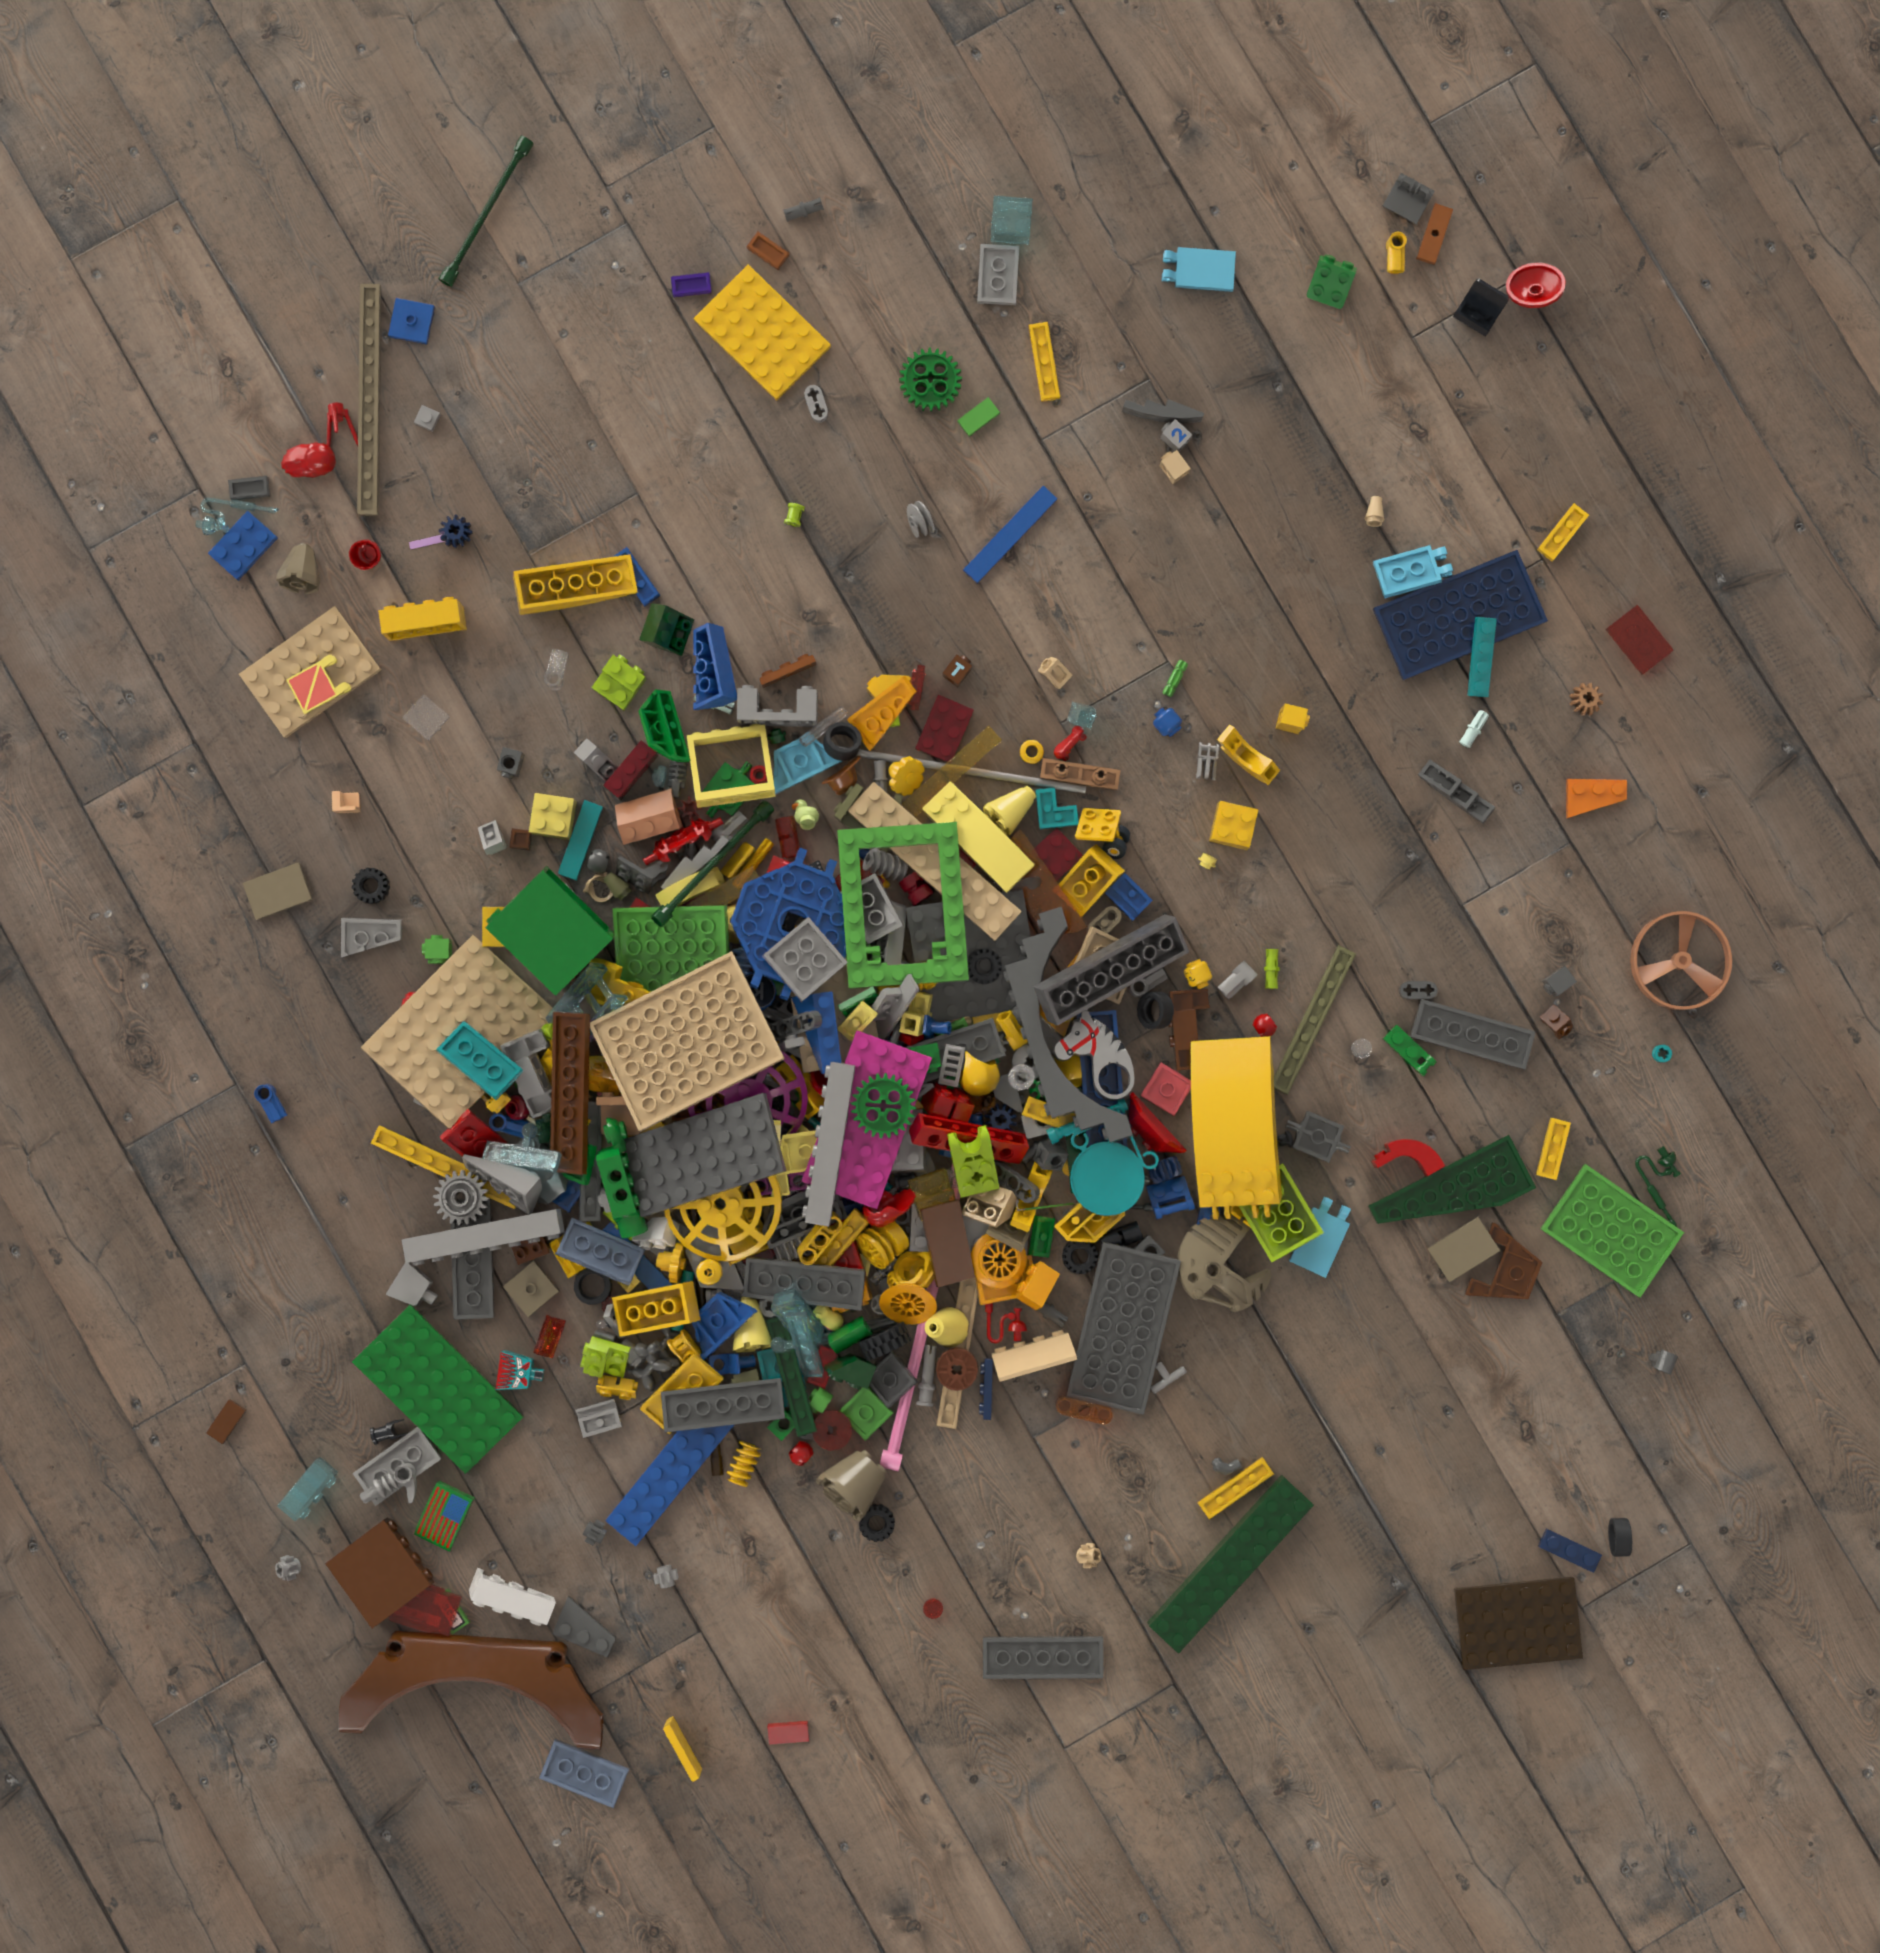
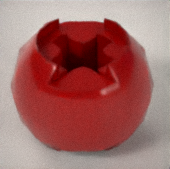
M1268 1014L1258 1015L1252 1024L1261 1037H1271L1277 1029L1275 1022Z
M799 1441L789 1452V1458L793 1464L803 1466L813 1456V1448L809 1443Z

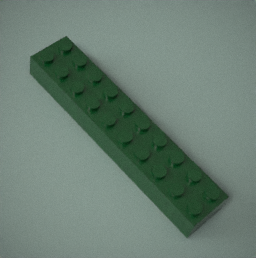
M1280 1475L1147 1621L1149 1627L1179 1654L1314 1504L1283 1475Z

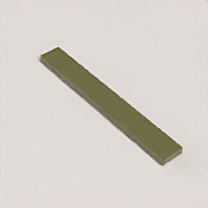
M1340 945L1337 946L1274 1075V1089L1288 1095L1356 953Z

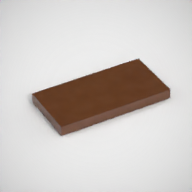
M956 1199L920 1209L936 1287L939 1288L975 1278L959 1200Z

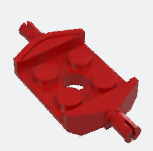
M719 817L709 823V821L706 822L698 818L696 821H691L692 824L690 826L676 830L666 839L661 837L659 841L655 842L653 854L643 858L644 863L647 866L656 860L669 862L671 860L668 853H675L682 848L681 846L696 842L701 835L705 841H708L713 829L724 824L722 819Z

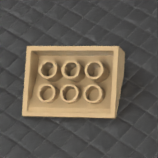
M1058 1330L1052 1332V1336L1047 1338L1041 1335L1032 1338L1033 1342L1030 1343L1020 1341L1014 1343V1347L1006 1349V1346L994 1349L995 1353H991L999 1382L1077 1360L1069 1333Z

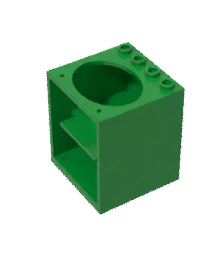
M547 865L502 910L498 908L486 920L488 925L485 927L555 996L614 936V931Z

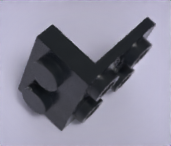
M1478 278L1469 289L1453 317L1486 337L1508 303L1509 296Z

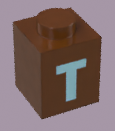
M956 654L943 671L942 676L958 688L972 670L971 661L964 655L960 657Z

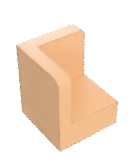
M332 791V811L335 813L360 812V794L357 792L342 793L341 791Z

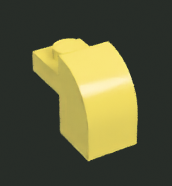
M917 992L909 1005L908 1011L902 1015L899 1032L914 1036L923 1034L924 1015L932 1016L930 1012L932 994Z

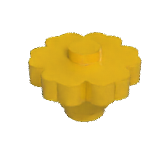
M911 756L902 758L900 762H893L888 769V773L892 778L889 781L891 790L897 794L907 796L911 795L914 789L919 788L924 779L923 775H921L925 770L922 762Z
M678 1242L675 1244L673 1252H659L656 1260V1268L669 1272V1282L676 1284L679 1283L682 1271L686 1267V1248L682 1243Z

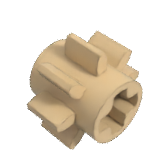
M1094 1543L1081 1545L1076 1554L1077 1561L1083 1563V1568L1097 1567V1564L1101 1561V1551L1099 1548H1095Z

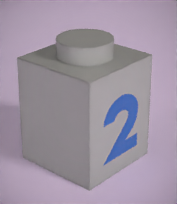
M1176 419L1172 423L1167 422L1161 429L1163 432L1161 439L1174 451L1180 452L1192 438V434Z

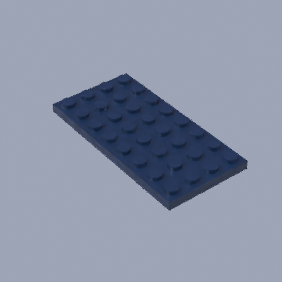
M1518 550L1443 579L1441 583L1421 588L1373 608L1375 617L1403 681L1472 653L1475 617L1497 619L1494 644L1548 621Z

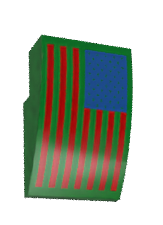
M439 1480L429 1497L414 1535L450 1552L475 1497Z

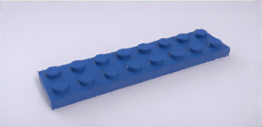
M734 1425L677 1431L605 1521L634 1546H637Z

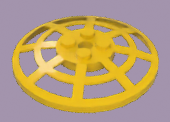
M776 1175L767 1177L773 1189V1197L762 1198L757 1183L752 1182L749 1185L753 1190L755 1198L745 1199L740 1189L741 1186L671 1208L680 1209L683 1221L690 1230V1233L685 1238L679 1234L674 1226L668 1209L664 1212L669 1227L683 1246L703 1258L715 1259L717 1261H733L747 1257L758 1251L768 1242L780 1221L782 1195ZM716 1199H723L726 1203L725 1208H718L716 1206ZM774 1205L771 1225L766 1234L763 1235L755 1229L761 1217L762 1206ZM756 1206L753 1220L749 1224L741 1216L745 1207ZM686 1209H697L701 1220L696 1226L690 1221ZM734 1223L744 1230L735 1237L727 1238L726 1227ZM707 1224L718 1228L719 1239L709 1237L701 1233V1231ZM748 1235L759 1241L745 1252L736 1255L729 1254L728 1244L739 1242ZM698 1237L708 1243L720 1245L721 1256L704 1253L690 1244Z

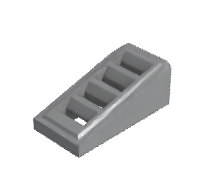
M946 1044L938 1084L958 1087L965 1047ZM948 1052L960 1053V1057L948 1055ZM947 1059L959 1061L958 1065L946 1062ZM945 1067L955 1068L957 1073L945 1071ZM944 1075L954 1076L956 1078L954 1081L944 1079L943 1077Z

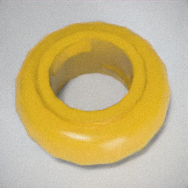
M1028 740L1021 745L1020 756L1026 763L1035 764L1043 758L1044 749L1038 741ZM1033 746L1037 749L1035 757H1029L1026 754L1028 747Z

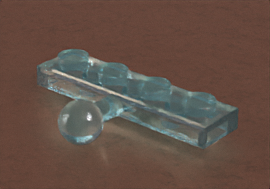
M527 1123L522 1127V1135L524 1137L521 1146L487 1141L482 1159L520 1168L557 1173L562 1154L557 1151L529 1147L531 1139L537 1135L538 1129L533 1123Z
M788 1312L786 1320L793 1341H785L782 1337H775L771 1341V1349L776 1353H781L785 1349H795L803 1377H822L824 1370L807 1312Z

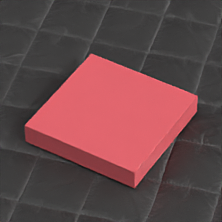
M1160 1062L1140 1096L1175 1116L1191 1090V1080Z

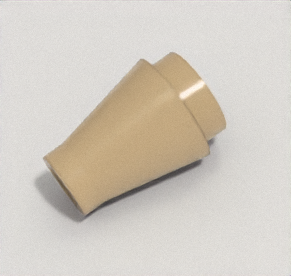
M1372 496L1365 516L1368 526L1379 527L1384 521L1382 497Z

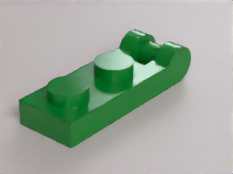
M1395 1025L1383 1038L1397 1054L1423 1077L1427 1074L1429 1067H1433L1437 1063L1432 1056L1423 1050L1398 1025ZM1420 1057L1425 1060L1421 1065L1416 1062Z

